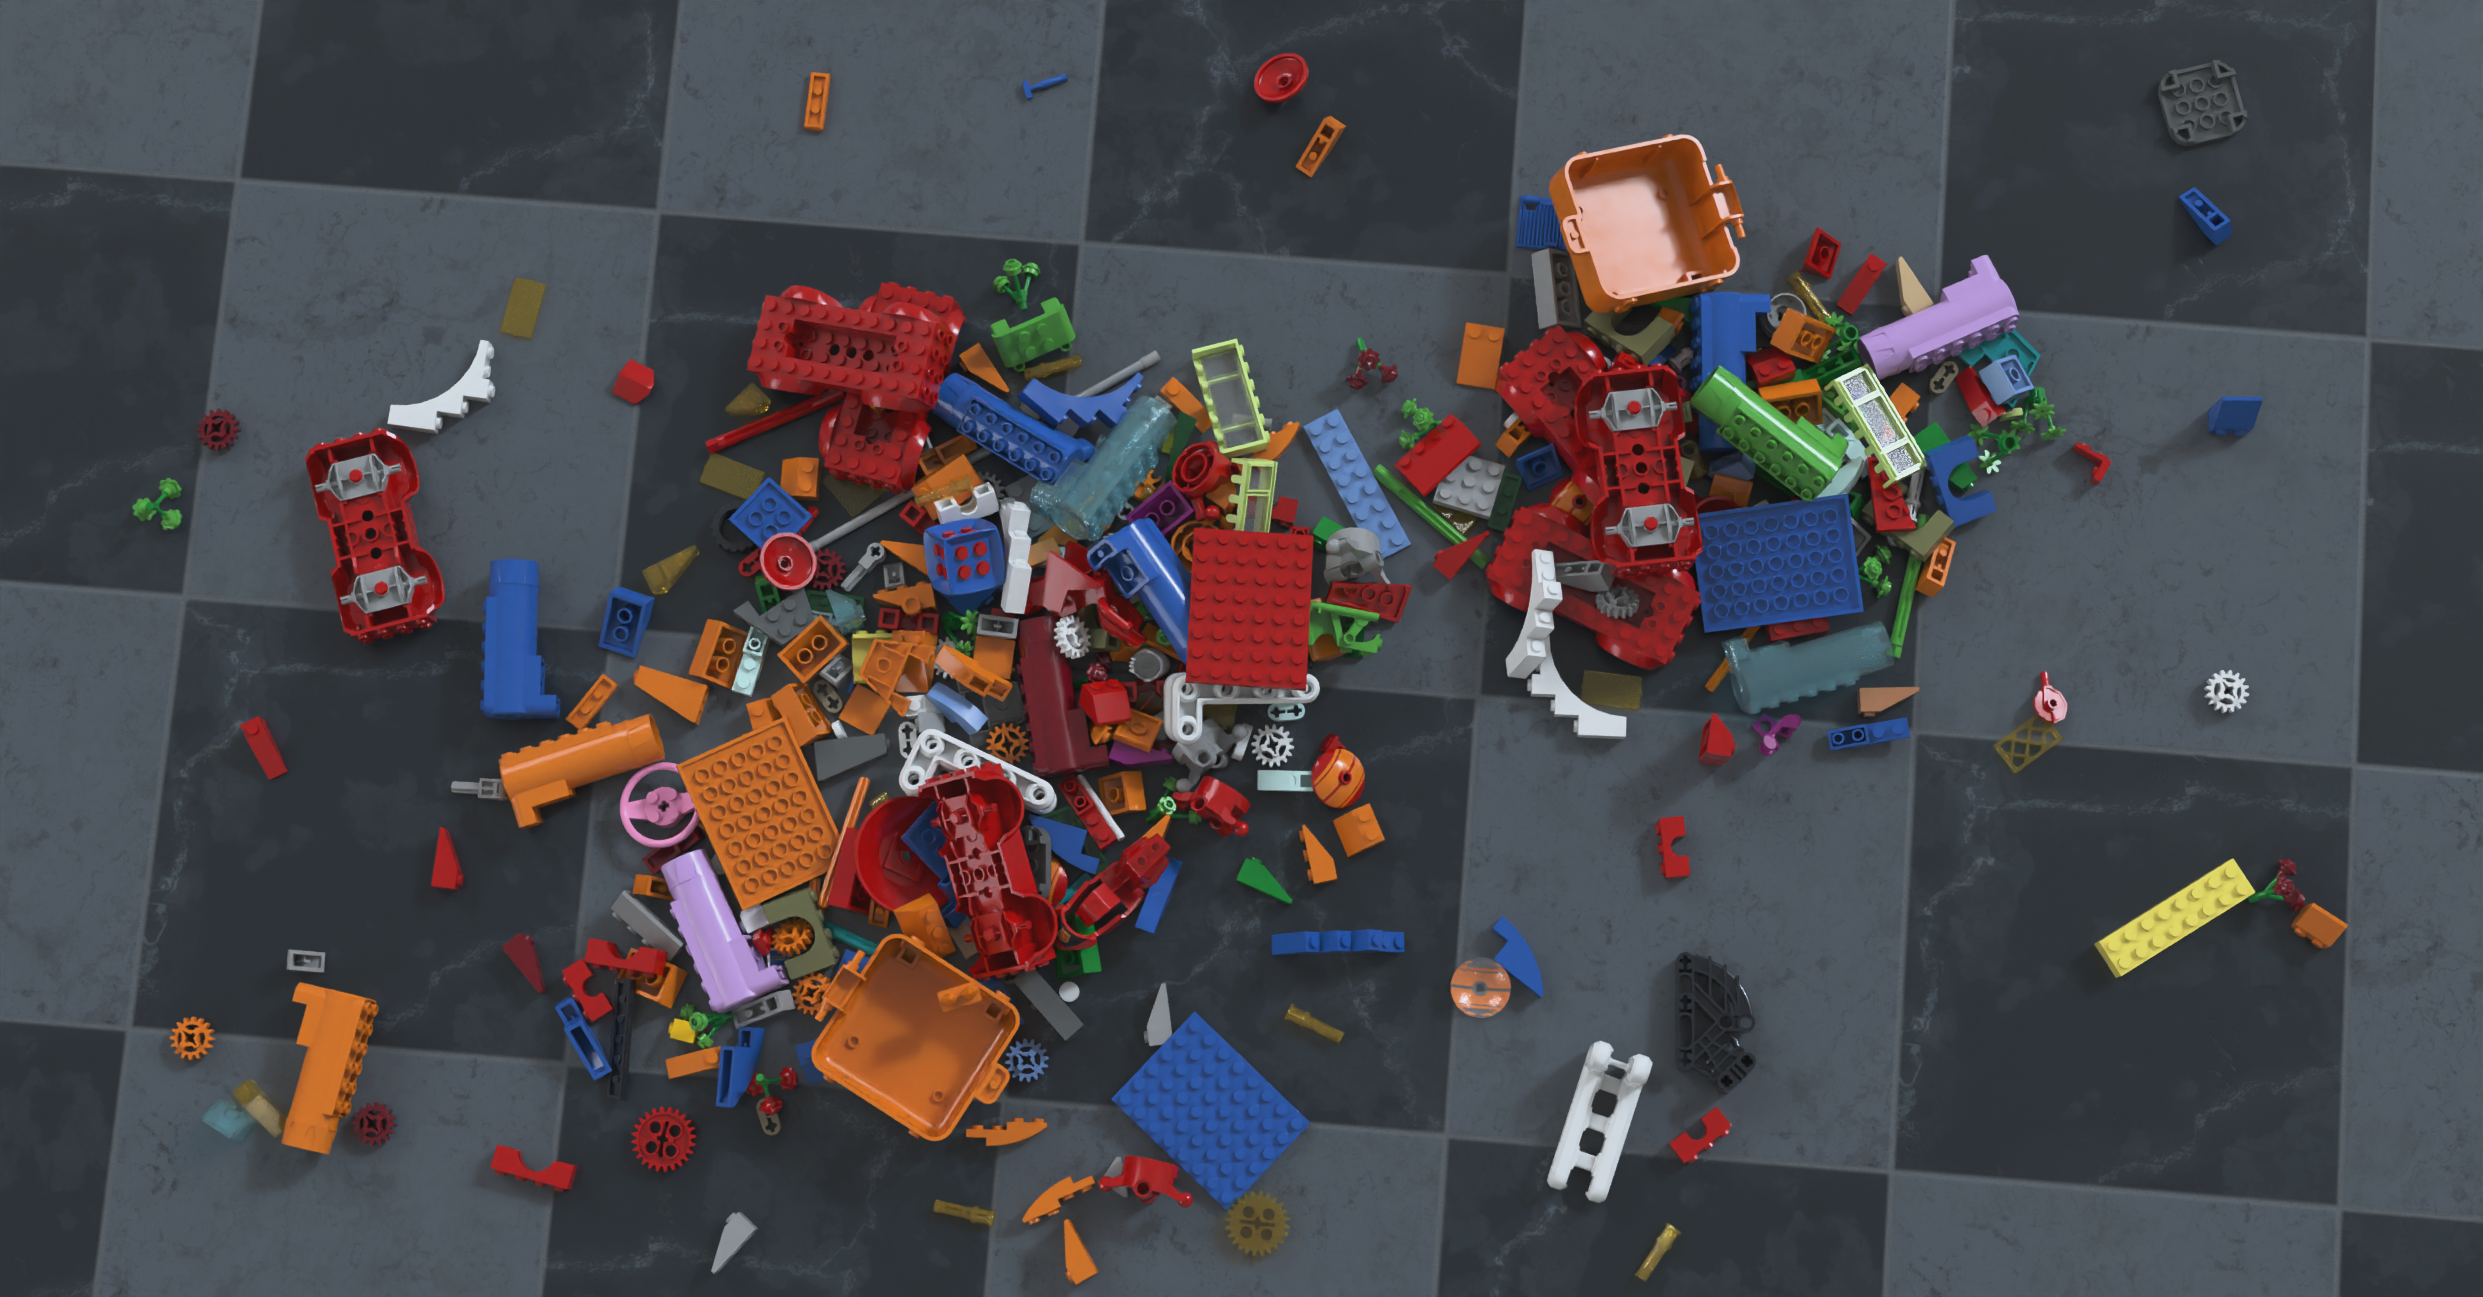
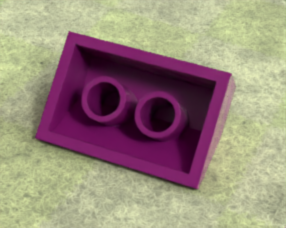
M1170 480L1125 517L1129 523L1137 519L1150 518L1165 539H1167L1179 527L1195 517L1196 513L1190 499L1173 485V481Z

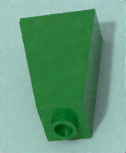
M1936 421L1914 436L1916 444L1923 454L1928 450L1951 442ZM1964 462L1957 465L1951 471L1948 485L1958 493L1963 489L1967 492L1975 486L1973 482L1978 477L1969 465Z

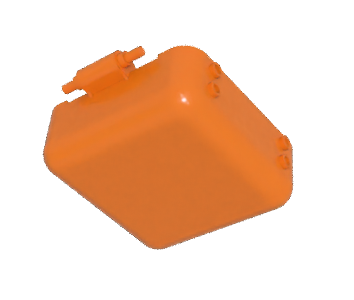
M1668 134L1661 139L1588 154L1587 152H1580L1563 165L1551 178L1549 193L1560 224L1562 237L1569 252L1584 300L1591 310L1597 313L1615 311V313L1620 314L1636 306L1696 293H1711L1737 271L1740 258L1737 248L1733 245L1727 224L1731 223L1732 227L1735 228L1739 240L1745 238L1746 235L1742 226L1744 224L1742 220L1744 214L1733 181L1729 180L1728 176H1725L1722 164L1714 166L1718 179L1717 183H1712L1703 147L1694 137L1690 135L1673 136Z
M892 934L880 942L860 974L857 972L860 967L858 965L866 953L859 949L852 961L849 960L847 965H842L821 997L823 999L820 1004L821 1008L814 1018L821 1022L827 1012L831 1011L833 1007H836L837 1010L814 1043L811 1057L815 1067L824 1073L822 1077L833 1084L836 1081L908 1127L910 1129L908 1133L917 1139L922 1136L930 1141H939L951 1134L974 1097L985 1104H992L998 1099L1010 1079V1074L997 1061L1018 1030L1020 1016L1015 1006L1009 1002L1011 998L998 990L994 993L979 982H977V986L982 998L981 1001L943 1012L938 999V992L976 980L924 948L926 944L912 935L909 938L902 934Z

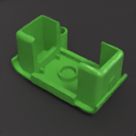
M1053 297L1041 303L1045 314L1015 327L1009 328L1005 319L990 325L991 336L1005 367H1014L1015 371L1020 372L1024 370L1025 362L1059 347L1065 352L1071 349V341L1074 340L1076 335L1064 305L1060 304L1057 298Z

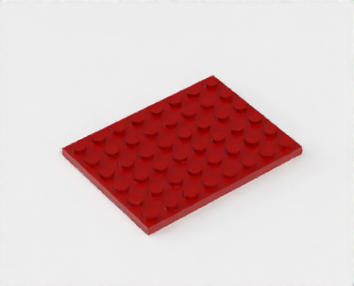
M1194 528L1185 683L1306 691L1314 536Z

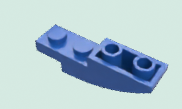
M1907 717L1827 731L1831 751L1910 738Z

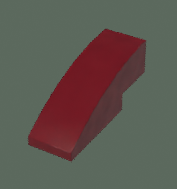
M687 823L674 835L669 836L667 839L678 835L688 826L689 823ZM697 826L680 843L670 847L655 848L642 861L650 872L655 875L661 871V867L664 864L684 855L706 837Z

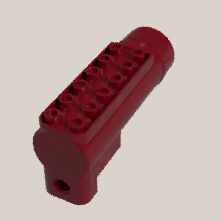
M1056 615L1018 622L1017 629L1018 650L1021 664H1017L1019 679L1023 678L1024 682L1020 684L1022 698H1026L1027 701L1023 703L1025 717H1029L1030 722H1026L1028 737L1032 736L1033 739L1032 742H1029L1031 756L1036 758V761H1032L1034 776L1038 775L1040 779L1064 777L1081 772L1109 768L1106 745L1090 747L1085 711L1082 708L1077 709L1069 657L1066 658V652L1060 653L1061 647L1056 646L1058 640L1054 639L1057 636V633L1054 632V629L1058 628L1056 623L1061 619V617Z

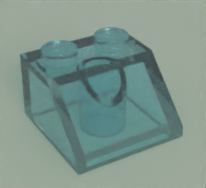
M830 589L826 590L842 635L865 627L863 621L866 618L861 605L857 606L855 600Z
M228 1098L226 1101L221 1099L216 1101L200 1118L201 1121L229 1139L243 1142L257 1123V1120L252 1118L254 1114L246 1109L241 1111L236 1108L237 1103Z

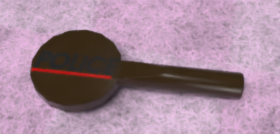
M1144 691L1136 698V708L1138 711L1150 716L1157 715L1163 708V699L1155 691Z

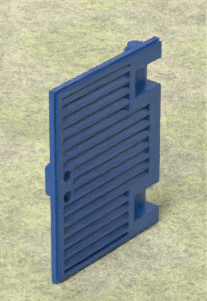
M1520 196L1516 247L1541 250L1550 248L1568 252L1551 199L1539 198V196ZM1526 204H1536V209L1526 210Z

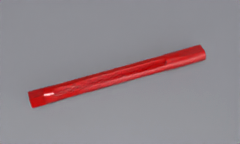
M836 390L826 391L705 442L710 454L845 399L844 393Z

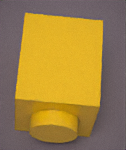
M675 1018L674 1022H671L669 1025L668 1033L670 1038L696 1044V1036L699 1035V1031H693L689 1021Z

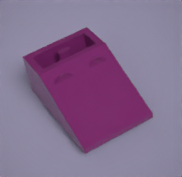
M1117 740L1114 741L1108 757L1110 763L1126 769L1173 764L1174 762L1173 756L1170 754L1171 752L1166 749L1159 748L1158 751L1152 748L1150 753Z

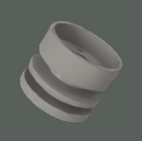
M1780 293L1771 299V312L1759 317V325L1763 333L1769 338H1773V334L1781 322L1777 318L1782 317L1788 308L1807 315L1803 301L1796 295Z

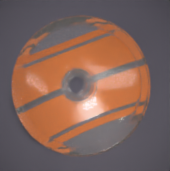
M1479 957L1467 960L1457 968L1451 980L1453 1001L1462 1012L1472 1017L1486 1018L1497 1014L1504 1008L1510 997L1511 983L1507 972L1499 963L1488 958ZM1482 985L1484 987L1483 992H1478L1476 987Z

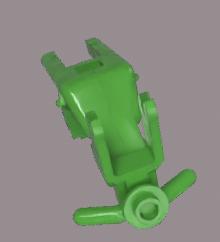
M1310 601L1308 646L1314 645L1315 640L1320 635L1330 634L1333 636L1335 646L1340 647V651L1351 653L1352 650L1360 651L1359 655L1371 657V653L1376 654L1377 650H1381L1382 639L1379 638L1380 634H1374L1373 638L1366 642H1356L1355 639L1369 621H1378L1379 613ZM1339 615L1355 618L1348 631L1342 634Z

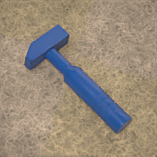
M1065 73L1040 81L1032 86H1029L1026 79L1024 80L1023 88L1027 100L1033 98L1032 90L1043 89L1068 80Z

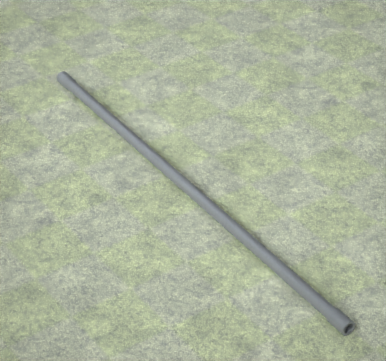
M1155 350L1076 396H1096L1135 373L1161 361V358ZM1039 417L1037 421H1043L1044 419ZM982 447L966 456V458L972 465L993 452ZM912 490L906 494L900 493L817 540L809 542L815 553L818 549L916 495Z

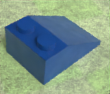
M2222 397L2208 410L2209 433H2215L2216 436H2225L2227 433H2235L2236 436L2247 435L2254 428L2263 397Z
M619 586L612 590L609 594L598 646L635 658L650 620L655 598Z

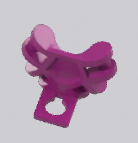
M1764 713L1752 725V728L1763 738L1759 744L1761 754L1765 757H1770L1778 751L1777 735L1789 739L1793 735V731L1799 728L1802 721L1801 717L1797 714H1789L1776 723ZM1761 722H1769L1771 730L1769 732L1761 731L1759 727Z

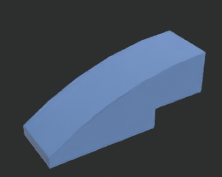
M936 682L925 695L951 723L957 722L969 735L978 732L988 719L971 702L939 682Z

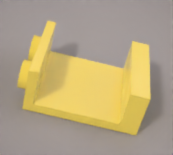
M878 630L876 634H868V631H856V634L852 635L853 684H867L858 674L874 639L891 640L892 633H888L887 630Z

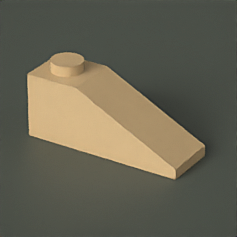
M1899 257L1895 264L1900 304L1903 314L1907 317L1933 306L1934 303L1903 257Z

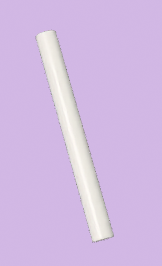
M1083 774L1078 775L1076 779L1118 841L1123 840L1125 835Z

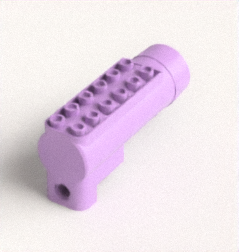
M1988 255L1971 260V270L1968 272V278L1942 289L1940 303L1891 324L1879 327L1861 336L1856 341L1863 365L1869 364L1878 381L1898 374L1907 368L1910 373L1914 371L1920 372L1932 363L1939 364L1948 356H1957L1962 353V350L1967 348L1973 349L1985 340L1992 341L1999 334L2004 332L2007 334L2016 329L2015 326L2018 324L2020 314L2018 313L2015 300L2006 283L2000 279Z
M706 849L689 852L667 862L661 867L669 892L674 899L670 903L672 907L670 912L673 918L678 921V931L681 937L686 940V950L694 959V969L702 978L701 986L710 997L709 1005L713 1011L726 1013L789 984V977L784 965L778 967L772 965L767 968L763 956L752 941L753 935H742L720 884L717 871L714 869Z

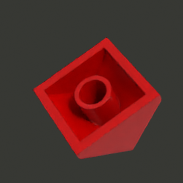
M1816 228L1801 271L1825 279H1831L1842 243L1822 229Z

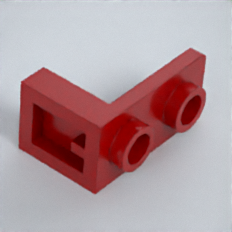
M2076 443L2072 450L2097 464L2090 473L2092 476L2090 482L2097 486L2112 462L2108 460L2106 455L2092 451L2091 447L2087 444Z

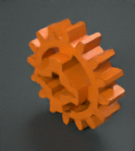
M1002 723L1001 729L995 726L996 732L990 731L989 733L992 739L986 740L988 743H991L987 747V750H992L990 755L996 756L1004 762L1009 761L1011 765H1013V760L1020 762L1019 756H1026L1023 750L1029 749V746L1025 745L1029 738H1023L1026 732L1020 733V726H1017L1015 729L1013 728V723H1010L1009 727ZM1009 731L1017 734L1019 738L1010 736ZM1002 732L1001 741L995 743L997 735ZM1006 736L1009 742H1013V745L1010 746V753L1007 747L1002 745L1005 743ZM1021 745L1020 751L1014 755V748ZM996 750H1002L1006 753L1007 757L1001 756Z
M794 916L792 921L788 918L785 924L780 923V929H775L777 934L772 935L774 940L772 944L776 951L783 956L789 954L791 957L794 952L800 954L801 949H807L806 944L812 943L810 938L815 936L812 933L814 929L804 918L800 917L798 919Z
M812 972L810 976L804 975V980L798 979L799 986H793L797 991L792 993V996L797 998L793 1001L794 1004L799 1005L797 1009L803 1011L806 1015L811 1013V1015L816 1016L823 1001L821 997L830 985L831 979L824 977L821 973L817 975L815 972ZM815 981H818V982H820L822 985H817V984H815L814 982H815ZM806 1003H811L814 1007H808Z
M191 1017V1020L183 1018L184 1023L177 1022L176 1024L179 1028L172 1029L175 1036H171L170 1039L174 1040L175 1043L171 1044V1047H177L174 1053L181 1054L183 1059L187 1057L189 1060H194L195 1057L202 1059L201 1054L208 1055L207 1048L214 1047L210 1042L216 1039L211 1037V1034L215 1031L209 1030L208 1028L211 1024H204V1019L199 1018L198 1021L197 1017ZM191 1025H197V1026H199L198 1028H195L194 1030H192L191 1028H189V1026H191ZM191 1035H195L193 1037L194 1042H190L192 1040ZM193 1047L194 1049H197V1051L189 1052L187 1051V1049Z

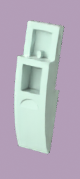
M1824 407L1822 409L1823 424L1814 426L1830 439L1837 432L1848 441L1849 447L1844 457L1848 460L1858 458L1859 456L1863 457L1864 468L1860 477L1864 479L1868 476L1866 459L1871 457V455H1865L1864 450L1866 448L1855 438L1852 431Z
M1859 456L1858 458L1850 459L1845 466L1839 469L1835 477L1818 497L1849 493L1863 471V457Z
M752 626L743 648L742 660L732 687V692L752 697L756 681L759 680L770 641L769 637Z
M1257 770V790L1314 792L1311 783L1312 771Z

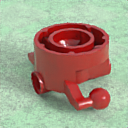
M1207 440L1205 443L1200 442L1189 446L1180 454L1173 466L1172 481L1173 485L1192 501L1197 522L1205 519L1213 521L1219 517L1220 511L1214 505L1205 508L1203 494L1212 493L1221 485L1230 482L1232 475H1240V469L1236 463L1231 462L1218 452L1216 441Z
M1204 776L1194 792L1181 794L1174 792L1172 794L1179 810L1185 811L1191 806V809L1201 818L1210 819L1211 828L1221 837L1230 835L1232 831L1238 837L1248 834L1249 827L1247 823L1239 821L1241 816L1246 815L1251 803L1242 794L1225 783L1210 776Z
M1124 1156L1121 1175L1114 1178L1104 1176L1098 1182L1099 1189L1103 1192H1109L1114 1187L1121 1186L1132 1188V1192L1144 1204L1154 1203L1160 1194L1167 1195L1176 1200L1178 1205L1183 1208H1188L1193 1203V1197L1190 1193H1179L1173 1187V1181L1177 1180L1179 1167L1150 1158ZM1149 1189L1147 1194L1142 1195L1145 1190Z

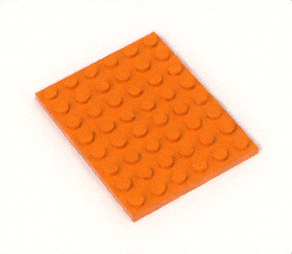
M786 716L676 765L742 911L828 872L840 834Z

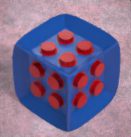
M980 518L963 519L936 525L924 530L923 542L927 571L931 584L937 591L949 596L965 595L992 589L1005 583L1002 543L997 527L993 523Z

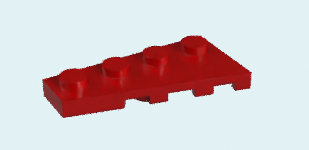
M1867 457L1866 464L1876 533L1915 531L1916 525L1911 519L1910 511L1904 502L1901 489L1897 483L1884 489L1883 485L1890 480L1885 470L1876 473L1874 467L1880 463L1877 457Z
M1331 581L1325 600L1326 602L1343 607L1379 613L1380 618L1399 623L1412 586L1407 584Z

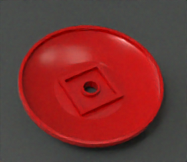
M902 796L879 804L865 817L855 838L853 858L855 871L861 886L876 904L893 913V910L928 893L937 902L939 908L949 900L937 886L941 879L900 839L932 803V801L925 798ZM904 851L910 854L908 862L903 860L902 855Z

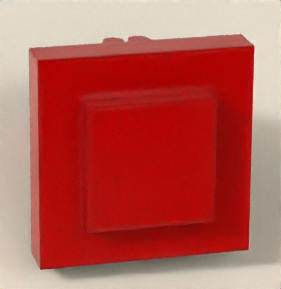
M1329 733L1318 750L1326 752L1331 749H1346V747L1338 740L1339 737L1337 735Z

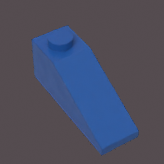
M2196 187L2179 196V200L2196 224L2215 245L2232 236L2231 220Z

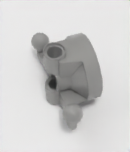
M1352 527L1341 529L1331 534L1326 542V569L1324 570V577L1328 585L1331 584V581L1343 582L1349 577H1361L1369 571L1377 580V582L1371 581L1369 583L1391 584L1382 570L1384 559L1381 554V542L1376 534L1370 530Z
M1213 718L1202 722V733L1196 742L1192 744L1178 742L1171 755L1180 765L1186 764L1191 771L1188 779L1181 778L1177 781V791L1180 793L1189 792L1197 784L1201 775L1210 768H1225L1229 762V757L1226 753L1233 744L1242 741L1248 735L1246 726L1237 724L1232 729V734L1227 735ZM1217 755L1221 757V761L1218 765L1215 764L1217 760Z

